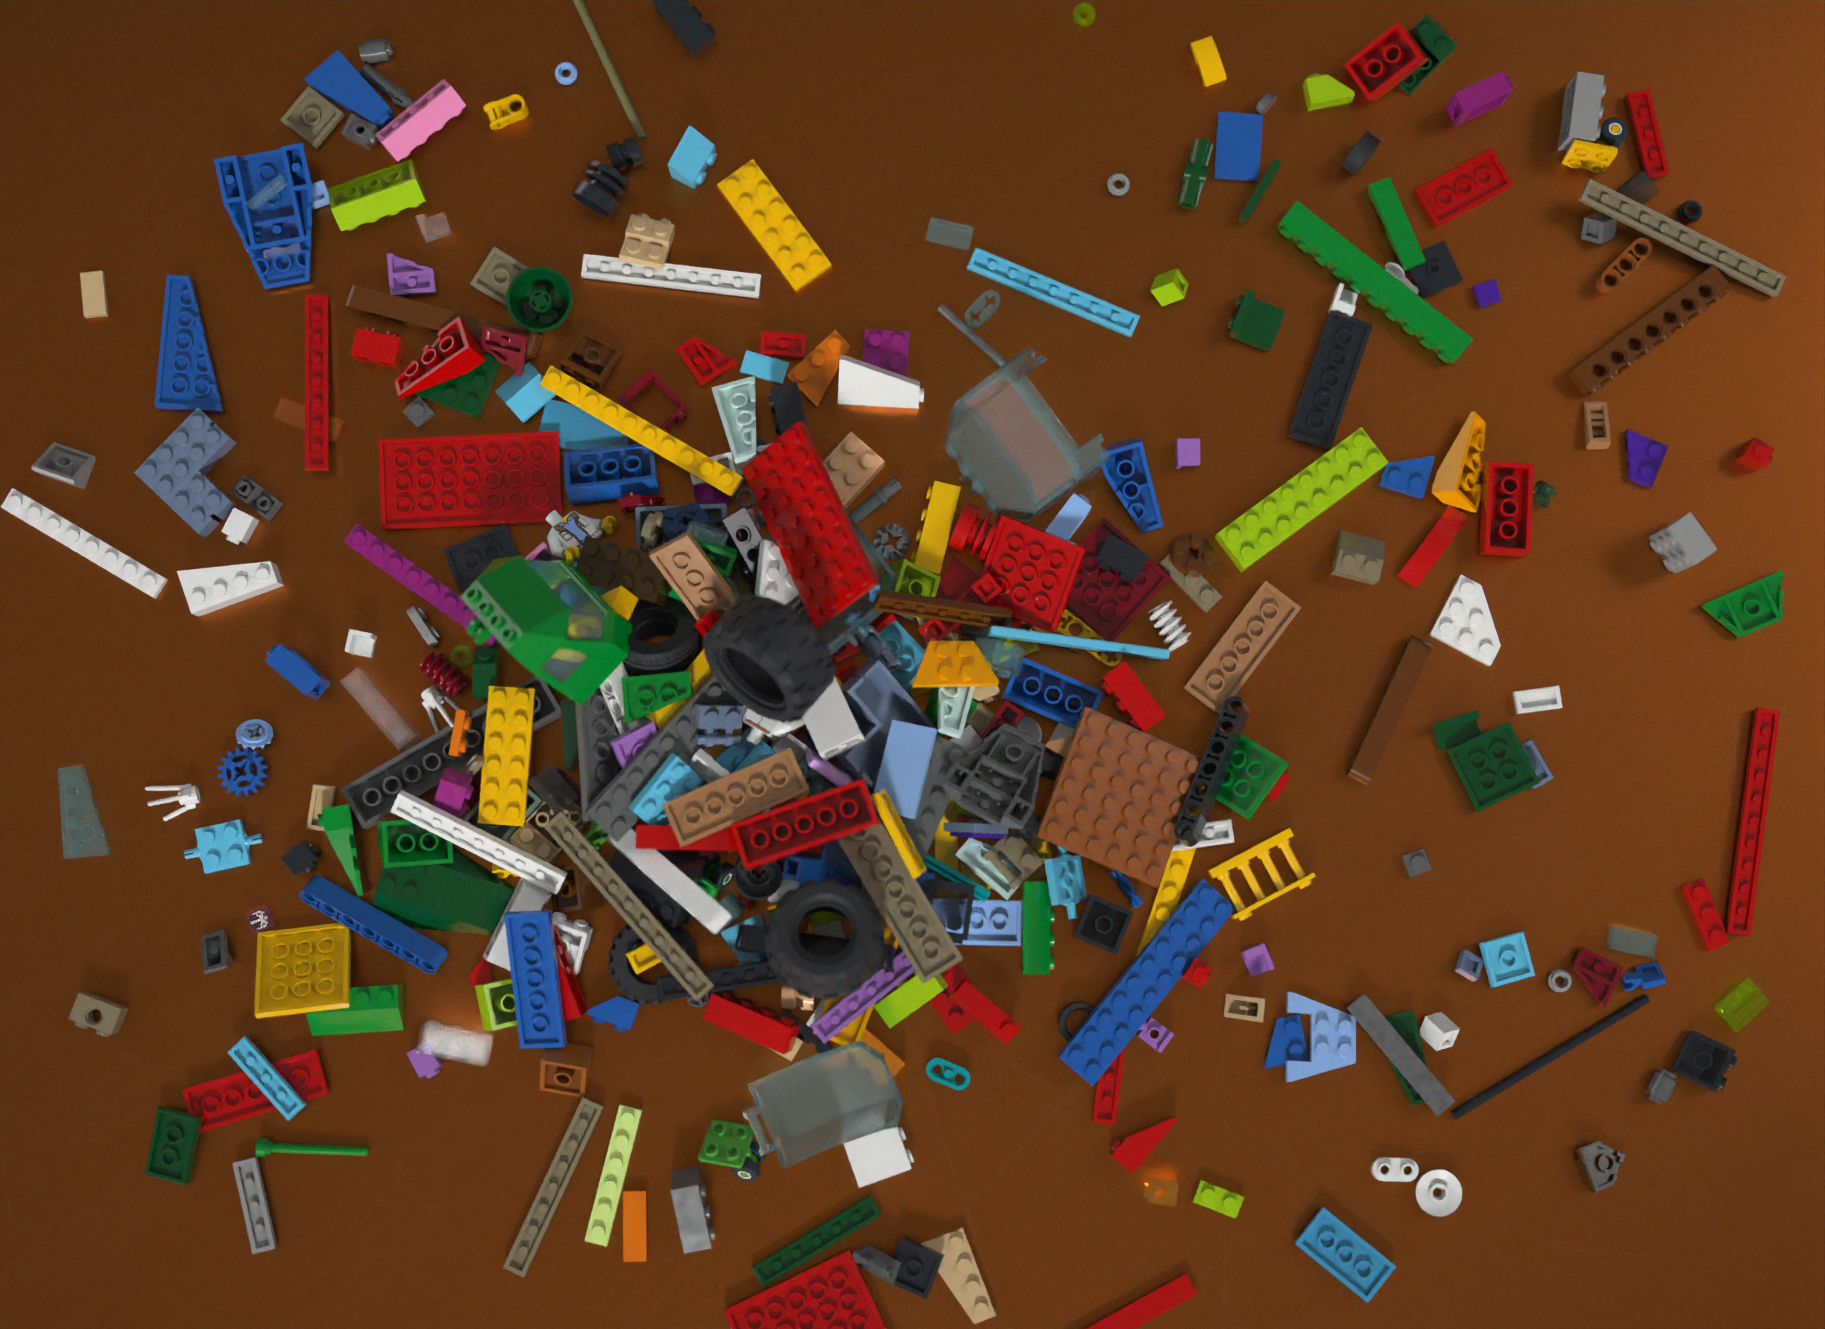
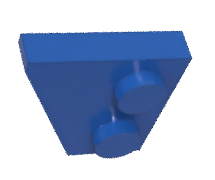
M1429 456L1388 463L1383 469L1379 486L1422 499L1435 457Z

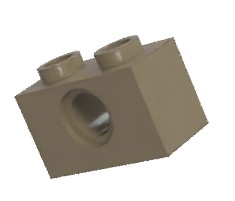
M79 992L68 1019L75 1021L74 1025L80 1028L88 1029V1027L97 1029V1034L109 1037L119 1033L128 1007L88 992ZM97 1009L102 1014L99 1022L94 1018V1012Z

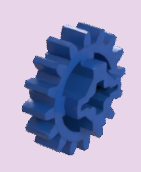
M240 747L236 748V753L228 751L229 758H221L224 766H218V769L222 770V774H219L218 778L224 779L221 786H229L228 793H233L236 790V796H241L243 792L245 796H250L251 790L258 793L259 789L257 786L266 785L262 779L269 778V775L264 773V770L268 769L269 766L262 764L265 761V757L258 758L259 751L254 750L251 753V748L248 747L244 749V752ZM240 757H246L242 762L235 761ZM241 768H245L244 771L247 772L245 776L242 775ZM229 769L231 770V774H232L231 779H230V776H229ZM244 782H251V784L246 787H240V785H243Z

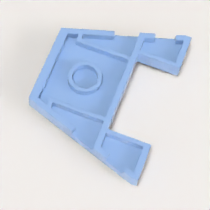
M1286 992V1013L1310 1015L1309 1062L1286 1061L1285 1082H1292L1356 1063L1355 1017L1294 992Z

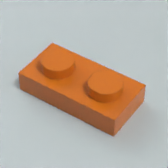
M456 709L449 750L450 756L462 758V753L467 751L468 740L465 739L466 730H470L472 717H469V712Z

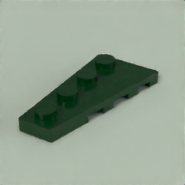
M1408 1010L1385 1015L1386 1020L1427 1067L1414 1011ZM1388 1058L1412 1106L1426 1103Z

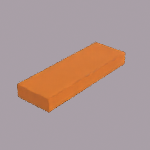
M647 1190L623 1191V1262H646Z

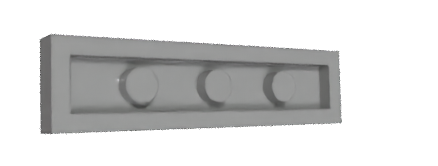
M253 1157L232 1163L252 1254L277 1248L258 1158Z

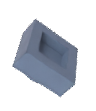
M1465 949L1460 952L1454 971L1474 982L1479 978L1484 961Z

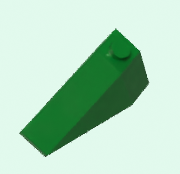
M350 805L321 809L322 814H318L320 828L324 827L325 833L358 896L363 895Z

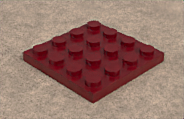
M1103 517L1079 544L1087 548L1067 606L1095 632L1107 641L1113 642L1171 577L1150 558H1148L1135 583L1133 581L1127 583L1117 577L1118 573L1113 570L1108 572L1098 566L1099 562L1095 560L1110 534L1140 550Z

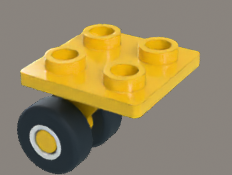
M1619 118L1605 120L1601 126L1599 139L1594 143L1574 140L1563 157L1562 164L1568 165L1570 168H1582L1594 173H1605L1617 155L1622 142L1628 135L1626 123Z

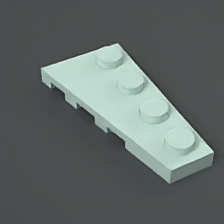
M755 376L711 387L735 464L754 459L757 456Z

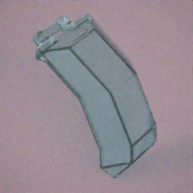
M857 1041L803 1059L748 1083L747 1085L756 1106L745 1110L743 1115L751 1125L760 1146L758 1148L760 1154L765 1155L776 1150L784 1169L839 1144L882 1130L896 1128L899 1123L903 1098L885 1055L868 1044ZM761 1113L772 1141L769 1143L756 1116Z

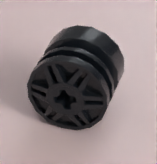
M590 159L586 164L588 169L582 171L583 176L588 182L580 179L577 180L570 193L577 201L603 216L612 217L619 205L612 195L623 197L625 193L622 189H628L630 182L613 167Z
M739 855L734 872V881L737 889L749 899L761 900L769 898L776 893L781 885L783 872L781 860L761 866L763 870L761 873H757L756 868L746 870L741 855Z

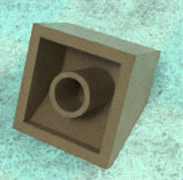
M1341 530L1330 574L1375 585L1379 582L1384 562L1385 541Z

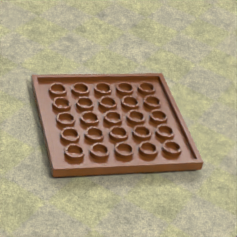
M1083 707L1034 836L1148 885L1159 887L1176 841L1174 827L1202 758L1095 710Z

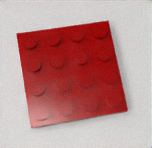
M1005 514L1002 515L979 578L981 579L989 572L1002 588V591L985 605L1011 609L1013 617L1053 634L1056 633L1087 548Z

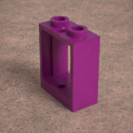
M1502 71L1456 92L1445 107L1454 126L1503 105L1513 91L1512 81Z

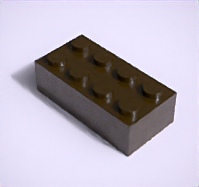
M589 536L585 537L576 570L591 586L611 591L622 585L638 599L665 606L671 585L649 557V553Z

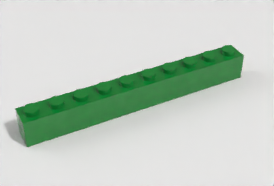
M1296 201L1280 221L1277 227L1283 236L1295 240L1301 250L1304 252L1309 251L1315 256V260L1320 265H1326L1332 269V273L1338 279L1346 280L1353 291L1365 295L1368 298L1367 301L1372 306H1379L1385 311V315L1390 320L1398 321L1403 325L1402 328L1410 335L1414 334L1421 339L1420 342L1423 346L1435 350L1442 361L1453 364L1472 342V337L1300 202Z

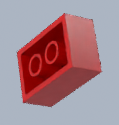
M1398 21L1344 65L1368 100L1376 102L1425 64L1429 58L1405 24Z
M1123 661L1099 680L1101 682L1100 689L1107 697L1110 695L1115 701L1113 704L1114 708L1120 715L1124 713L1129 720L1126 722L1128 726L1145 732L1166 716L1126 661Z

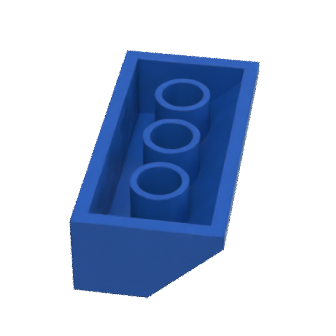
M641 444L564 452L565 487L570 504L623 498V494L627 493L647 496L660 494L655 452Z
M1020 656L1002 698L1075 729L1083 707L1096 711L1104 692Z

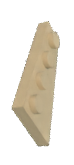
M963 1227L920 1243L944 1254L938 1272L974 1324L996 1316Z

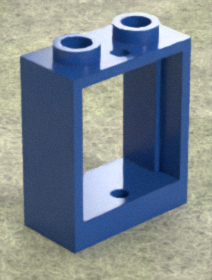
M279 643L278 646L274 645L268 651V657L265 662L306 696L318 699L331 684L330 680L290 647Z

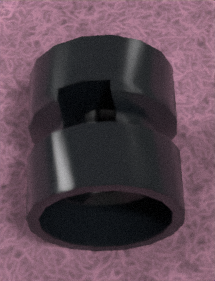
M635 136L623 139L622 144L615 142L606 145L611 164L618 172L627 170L628 165L635 167L644 164Z

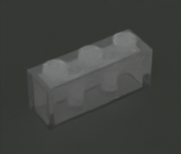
M429 1020L428 1023L425 1022L421 1026L416 1053L485 1066L489 1062L493 1036L487 1035L485 1030L474 1029L472 1032L465 1030V1027L461 1025L447 1027L442 1026L440 1021Z

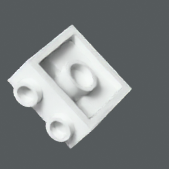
M554 912L552 914L553 926H557L574 973L577 975L581 969L584 953L588 949L593 928L589 927L588 922L576 919L571 921L566 919V914Z

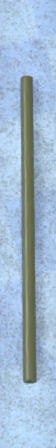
M573 0L638 140L646 138L643 127L583 0Z

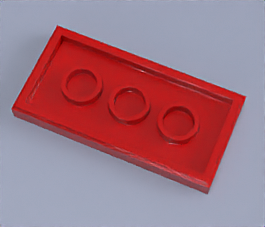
M1491 147L1419 186L1413 192L1432 225L1437 229L1505 192L1514 185Z

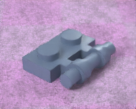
M697 704L695 727L704 729L703 735L695 736V743L704 744V746H713L714 744L733 746V744H741V736L733 735V729H742L743 706L740 704ZM723 729V735H713V730Z

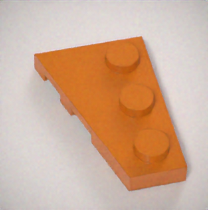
M834 330L786 376L792 383L797 382L798 389L818 408L835 374L839 370L840 356H846L851 346Z

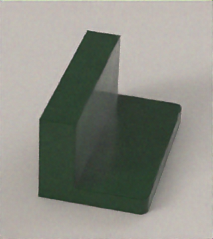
M1478 710L1430 725L1438 750L1453 747L1480 735L1481 731L1476 720L1480 718Z

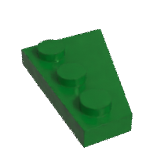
M691 671L621 678L625 724L693 695Z

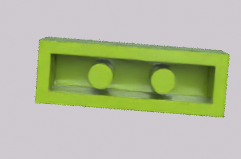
M913 971L914 977L909 980L905 978L896 985V990L886 993L879 999V1002L874 1007L889 1028L896 1025L948 986L941 974L923 984L916 971Z

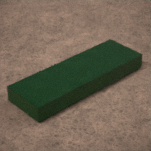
M1274 158L1240 214L1239 222L1247 223L1281 166L1280 161Z

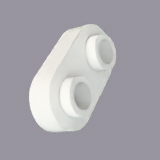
M1379 1157L1371 1165L1373 1176L1380 1181L1410 1182L1417 1177L1419 1172L1416 1162L1405 1157ZM1386 1165L1388 1167V1171L1385 1174H1382L1380 1169L1382 1166ZM1406 1166L1411 1168L1409 1174H1404L1403 1170Z

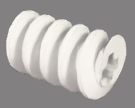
M1172 600L1166 601L1148 612H1153L1149 618L1150 621L1158 620L1154 628H1162L1158 635H1167L1163 643L1172 644L1168 648L1170 652L1190 641L1187 638L1191 634V632L1183 633L1184 628L1187 626L1186 624H1178L1182 617L1173 616L1177 608L1169 609V606L1173 603Z

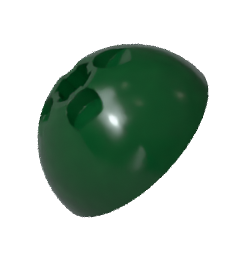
M535 266L521 271L513 278L507 289L506 306L511 318L520 327L531 332L544 333L558 328L567 320L573 306V293L569 282L560 272L545 266Z

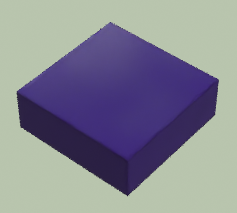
M1495 279L1476 284L1472 287L1478 308L1502 301Z

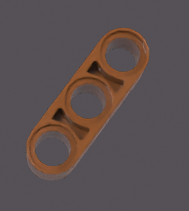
M1638 238L1629 245L1596 279L1595 285L1597 290L1607 294L1617 288L1650 255L1652 251L1650 241L1646 238ZM1635 246L1643 250V255L1635 251ZM1620 262L1626 263L1628 270H1623L1620 267ZM1604 277L1612 280V286L1605 283Z

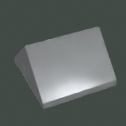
M53 442L32 465V470L41 475L85 489L96 456Z

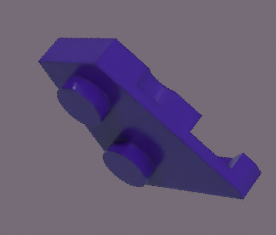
M1628 429L1625 432L1628 448L1626 456L1629 463L1628 478L1633 482L1651 488L1668 446Z

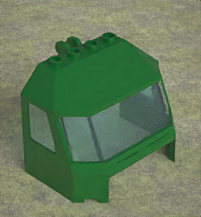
M522 555L494 559L461 595V599L478 617L473 619L466 627L469 636H474L473 639L476 644L486 642L493 634L503 647L530 672L581 706L629 655L630 646L627 643L628 635L632 632V624L618 615L576 570V567L565 560H526Z

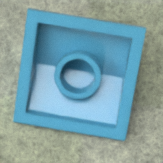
M529 362L524 366V372L521 377L514 374L495 391L523 423L556 396V394L539 385L543 377Z

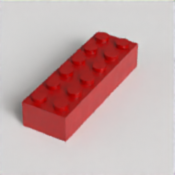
M861 779L731 824L744 868L751 870L881 825L874 803L870 797L871 794L866 780Z

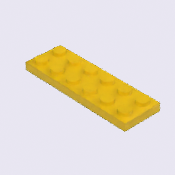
M753 159L717 184L724 197L795 292L832 267L830 261Z
M489 686L483 753L485 763L482 766L478 814L479 824L525 827L536 689Z

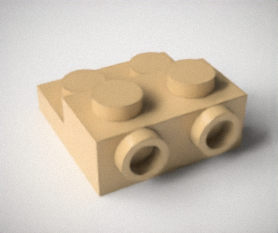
M644 213L631 214L625 231V239L619 254V260L663 270L675 235V224H671L665 218H661L659 221L650 219Z

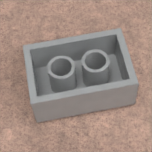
M1577 72L1566 85L1558 150L1568 151L1574 140L1594 143L1599 139L1601 127H1598V121L1601 119L1604 106L1601 105V98L1604 97L1606 92L1604 75Z
M1691 512L1669 522L1648 537L1653 550L1661 554L1664 559V565L1669 571H1673L1674 574L1698 564L1718 550Z

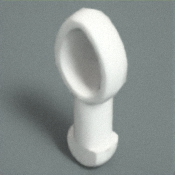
M1393 262L1385 264L1384 268L1386 271L1418 295L1419 290L1417 286H1414L1405 277L1404 270L1400 265Z

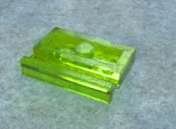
M1744 977L1715 1003L1712 1008L1734 1032H1738L1762 1011L1770 1001L1749 977Z

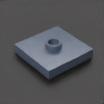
M970 819L969 823L944 822L945 832L1007 834L1009 828H998L993 824H983V819Z

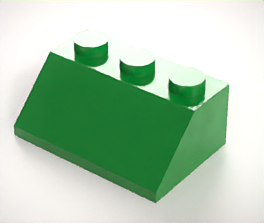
M406 819L377 821L378 846L383 868L453 863L452 842Z

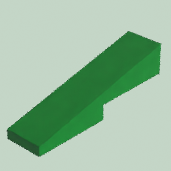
M1390 177L1370 184L1368 195L1386 228V236L1404 271L1425 263V257Z

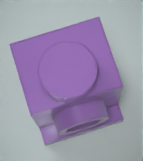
M1151 1017L1144 1022L1137 1034L1139 1038L1160 1053L1174 1036L1172 1032ZM1154 1029L1157 1030L1158 1036L1151 1038L1150 1032Z

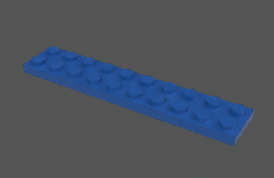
M1200 878L1057 1056L1090 1085L1094 1086L1192 964L1194 957L1197 958L1236 908L1210 884Z

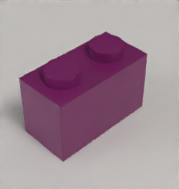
M446 768L440 780L433 806L457 818H464L469 806L465 804L466 799L470 800L474 787L471 786L473 777Z

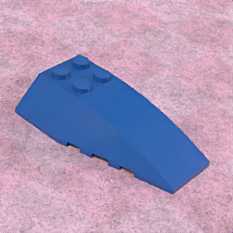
M303 143L280 147L281 149L250 155H233L214 159L223 204L243 241V245L265 289L310 281L313 186Z

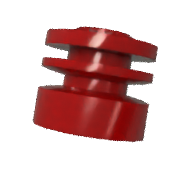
M967 502L948 545L963 551L968 543L972 544L970 551L972 556H974L979 547L982 550L978 559L984 561L989 553L1001 516L997 515L994 523L991 524L989 520L992 512H988L982 520L979 518L981 508Z

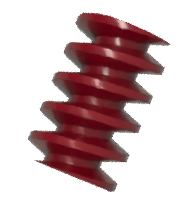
M433 651L420 664L419 671H426L425 676L432 678L433 684L440 683L439 689L441 691L446 689L445 695L448 697L453 695V699L464 690L470 678L467 677L462 680L461 677L464 672L460 671L455 674L457 666L453 665L449 668L450 659L442 662L441 659L444 654L435 655V651Z

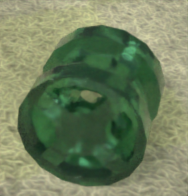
M1539 480L1535 484L1536 489L1533 491V502L1547 508L1550 505L1549 500L1557 494V490L1550 484Z

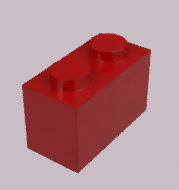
M364 327V330L356 329L351 355L355 359L399 368L405 342L399 338V334L386 332L385 335L377 333L378 330L370 327Z

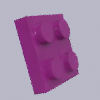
M865 329L863 362L907 377L909 331Z

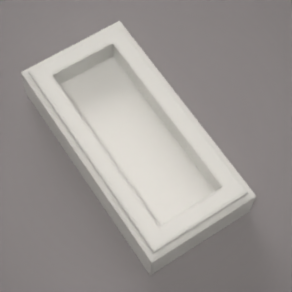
M1559 685L1513 692L1516 714L1563 708Z

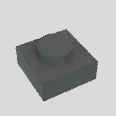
M420 397L416 398L403 410L404 414L418 429L435 415Z
M1424 848L1401 856L1409 878L1432 870Z

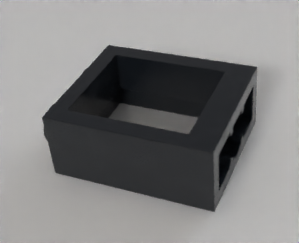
M929 879L927 899L931 905L934 889L968 894L963 934L948 932L954 943L962 944L963 940H968L975 885Z

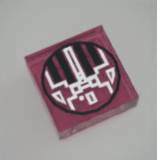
M268 905L245 913L253 935L276 926Z

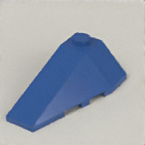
M1138 437L1117 442L1099 452L1103 475L1140 531L1143 533L1164 527L1142 441Z

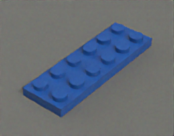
M551 910L506 912L504 920L520 1049L565 1047L567 1039Z

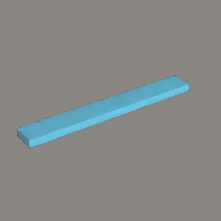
M977 247L967 266L968 270L1128 337L1132 336L1140 318V315Z
M995 625L990 626L987 630V636L1152 659H1169L1170 654L1169 649Z

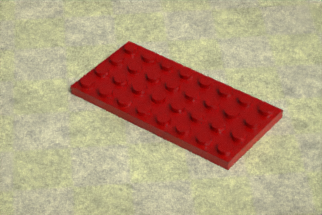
M795 423L742 468V472L772 537L780 549V554L814 628H820L877 586L879 580L805 423Z
M559 431L378 440L382 530L548 522L545 519L553 510L563 517Z

